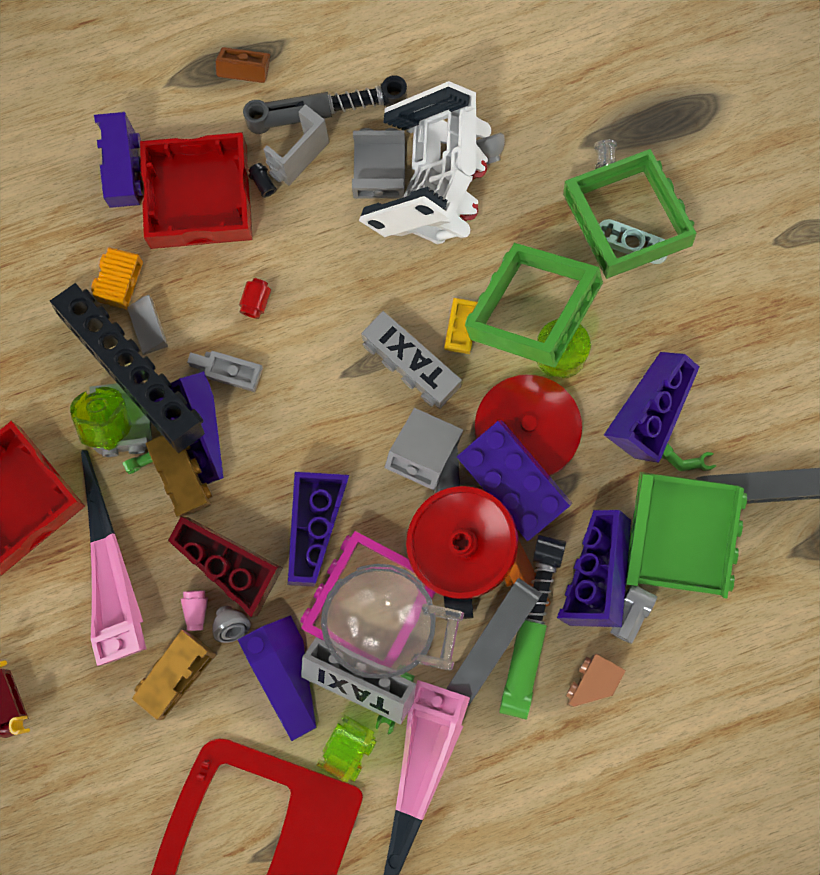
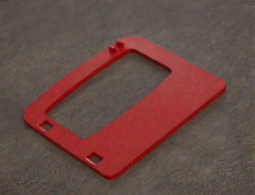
M219 738L211 740L201 748L172 812L151 875H176L201 803L219 766L222 764L234 766L285 785L290 789L291 794L286 817L267 875H337L363 801V794L360 788L228 739Z

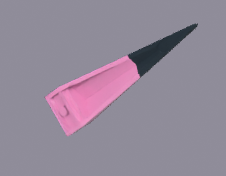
M82 450L81 458L86 488L91 544V642L97 666H101L146 650V645L140 625L143 619L88 451Z
M417 680L414 702L407 717L399 791L384 875H399L462 731L463 726L461 724L470 700L467 696Z

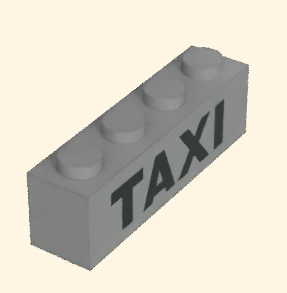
M384 311L361 333L364 348L372 355L377 353L382 357V363L391 372L396 370L403 376L401 380L410 389L417 388L422 393L421 398L429 406L433 407L435 404L441 409L461 388L462 380Z
M316 637L302 657V678L400 725L413 705L416 683Z

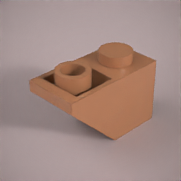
M597 654L592 655L591 659L586 657L579 669L582 676L578 684L573 681L566 694V697L569 698L567 705L575 707L613 696L626 670Z

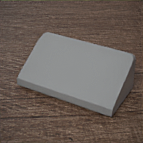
M146 295L128 306L127 308L143 355L168 347L153 299L150 295Z

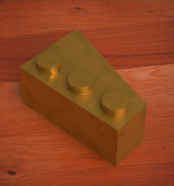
M163 435L145 443L155 468L164 483L166 494L169 495L175 509L173 510L176 517H186L211 505L209 499L213 495L207 483L201 484L198 474L202 473L198 462L195 458L190 459L186 451L190 449V446L178 454Z
M181 630L164 655L154 664L153 670L148 677L143 678L135 687L134 691L136 693L132 699L156 720H164L217 654L193 634Z

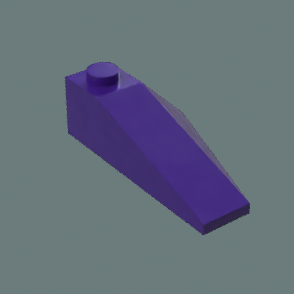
M203 371L172 382L170 389L174 393L179 391L188 403L185 406L190 411L195 409L204 421L201 426L205 434L192 443L190 449L186 451L190 459L195 458L202 471V473L198 474L201 483L210 484L223 479L224 476L214 395ZM159 398L155 402L161 401L163 398ZM174 416L171 418V420H175L179 418V416Z
M291 615L264 625L239 638L238 642L290 740L293 741L317 728L310 683L301 677L302 657L305 654L304 640Z

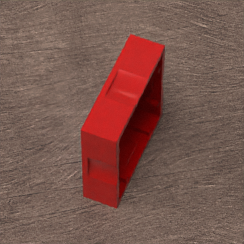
M243 132L206 135L195 139L170 138L140 141L141 176L144 182V199L142 203L144 239L150 249L253 240L248 154Z
M10 421L0 429L1 576L85 507L25 431L13 421Z

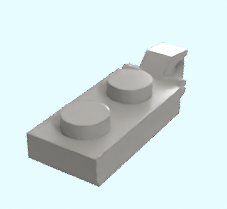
M215 351L206 352L205 356L190 352L187 361L190 367L199 369V373L204 371L207 379L252 392L256 391L263 370V366Z

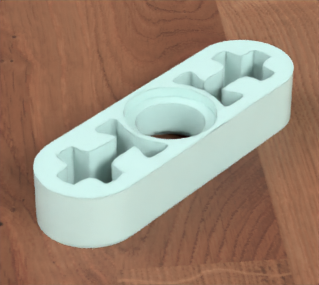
M611 219L603 220L599 224L604 235V231L607 228L612 229V234L609 238L606 237L610 247L626 254L643 249L645 241L648 242V247L665 240ZM620 232H623L621 241L619 243L617 242ZM629 236H635L639 239L640 245L635 248L629 247L625 239ZM667 256L650 263L660 264L667 259Z

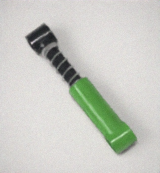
M538 535L533 556V562H535L536 567L534 572L536 575L535 579L531 582L533 588L541 592L542 595L516 634L508 677L499 709L501 714L525 720L528 718L533 686L547 625H544L543 616L547 614L545 612L546 604H549L547 598L548 594L552 592L549 590L551 582L554 581L552 576L556 569L561 567L566 545L564 540Z

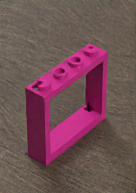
M354 531L352 536L347 535L340 548L343 550V553L339 560L334 559L327 571V574L330 576L326 584L321 583L314 594V598L317 600L312 609L308 607L300 620L303 623L301 629L393 673L436 593L427 586L424 587L384 664L314 626L358 544L414 573L409 559Z

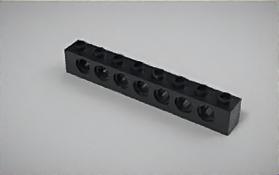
M74 283L52 298L50 303L58 317L178 454L205 434L201 426L204 421L195 409L190 411L185 406L188 403L179 391L174 393L170 389L172 385L163 373L158 375L154 371L156 367L147 356L142 358L136 343L132 339L128 341L125 339V333L117 322L112 324L108 320L110 316L102 305L97 307L94 304L95 299L87 289L82 291ZM163 398L161 401L155 402L157 399ZM179 416V418L171 420L172 417Z

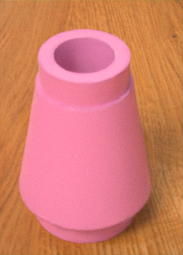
M204 590L183 592L181 604L187 631L204 630L203 624L208 597H205Z

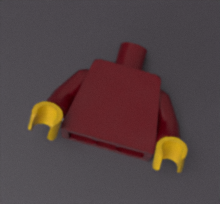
M6 660L0 661V668L7 665ZM0 669V738H9L14 735L29 733L30 728L25 729L23 727V721L29 718L11 670Z

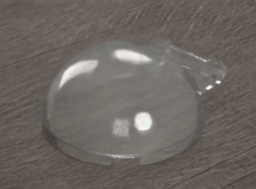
M388 564L361 566L356 568L357 571L349 574L344 579L340 578L328 593L322 608L321 617L323 639L335 660L352 673L366 678L385 679L403 675L418 664L453 670L454 662L451 660L459 621H463L464 613L433 605L432 599L423 587L422 582L407 570ZM436 617L448 619L440 658L426 655L435 635Z

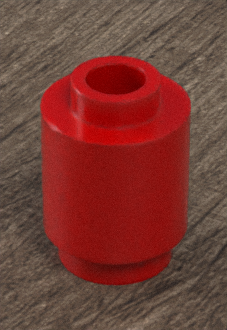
M253 278L252 281L246 282L239 303L241 307L239 312L254 319H259L260 315L264 314L271 293V289L267 287L268 283L266 281Z

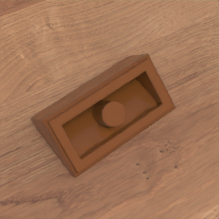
M222 47L216 59V75L222 78L265 83L271 56L269 53Z

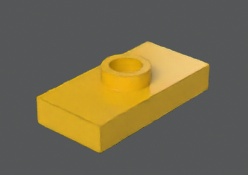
M453 298L444 350L465 354L471 353L473 341L466 330L465 322L467 316L473 312L478 302Z

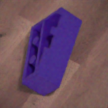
M125 112L94 115V121L101 130V139L97 140L98 149L102 148L100 173L103 198L109 208L140 205V196H143V184L139 180L141 157L138 156L137 150L140 148V134L135 132Z

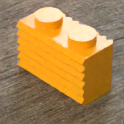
M111 247L107 249V253L103 254L100 259L99 266L101 271L99 276L93 280L91 286L93 296L99 303L125 310L128 309L127 307L129 306L143 264L140 256Z

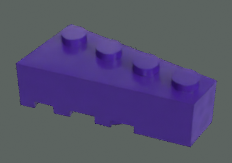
M660 352L610 424L604 436L634 459L659 463L700 366L686 354Z
M310 472L294 473L287 585L315 587L349 475Z
M593 510L582 542L584 547L580 559L577 558L574 566L576 571L571 585L567 586L565 592L566 600L563 609L559 610L557 619L569 626L622 627L631 519L622 511Z

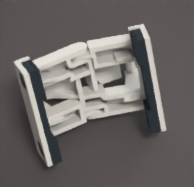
M448 81L385 108L383 123H388V125L397 126L398 129L402 128L401 130L413 133L412 169L415 170V174H413L403 198L384 204L378 202L363 208L359 221L383 237L391 235L404 236L413 233L435 244H441L446 239L454 237L464 238L470 234V226L466 221H471L477 216L478 200L466 190L472 180L485 175L488 158L477 146L476 138L490 136L491 127L487 122L476 117V92ZM441 143L447 144V151L443 152V158L441 159Z

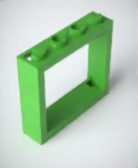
M651 149L565 181L563 195L606 279L693 246L697 234L694 229L695 223L693 220H689L685 213L683 201L677 198L671 179L666 178L662 171L661 161L656 160ZM644 172L672 223L677 236L616 258L583 194Z
M514 243L510 251L504 255L503 262L498 271L493 273L490 284L485 292L480 295L475 309L467 316L465 327L470 339L555 368L603 284L600 268ZM521 264L580 281L545 343L486 325Z

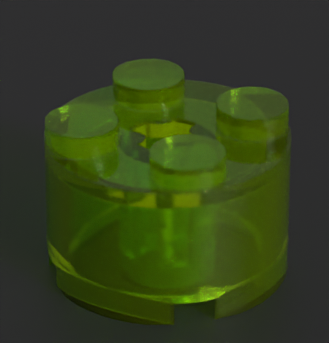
M558 319L547 323L542 328L537 341L545 343ZM581 324L579 325L567 346V351H564L555 368L537 362L539 368L545 374L552 377L569 378L579 373L584 367L591 349V341L586 329Z
M111 387L95 388L96 392L88 395L85 391L78 395L70 405L71 418L79 440L82 444L89 447L112 450L128 435L132 427L125 401L121 393Z
M344 714L342 721L345 724L343 726L339 723L337 724L322 751L324 752L322 757L325 759L323 761L319 758L316 766L344 782H347L349 779L355 782L363 767L360 762L363 755L369 756L377 741L373 737V730Z

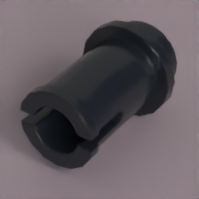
M257 163L249 168V178L254 180L262 197H269L277 191V188L267 174L268 169L266 166H263L262 163Z

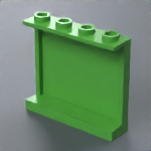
M640 472L629 541L626 584L638 586L639 583L716 594L727 599L728 592L733 591L735 582L734 575H731L732 565L737 564L739 549L735 548L736 539L741 537L743 530V521L739 520L741 509L744 510L747 504V493H744V488L739 485Z

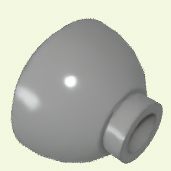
M498 133L476 140L477 146L488 158L487 164L500 161L499 155L502 153L505 145L504 134Z
M227 605L217 610V617L214 620L212 632L216 641L230 643L243 637L250 629L251 623L244 613Z

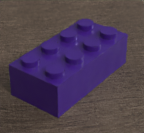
M502 420L497 421L456 456L481 487L501 501L508 509L516 528L527 541L572 505L569 498Z

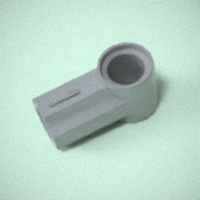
M630 585L624 597L622 627H612L610 633L632 644L644 618L649 616L657 596L638 586Z

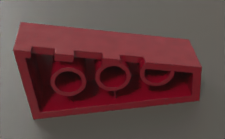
M180 516L168 539V542L205 573L206 577L217 584L250 617H257L283 569V567L189 517Z

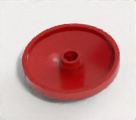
M518 375L496 384L482 399L475 417L474 429L476 439L497 421L502 420L549 476L561 471L571 461L581 441L582 419L576 402L561 385L542 376Z
M451 487L435 493L417 509L408 528L406 541L407 555L414 573L429 589L449 598L471 599L492 591L508 576L517 556L518 533L510 512L496 497L475 487Z

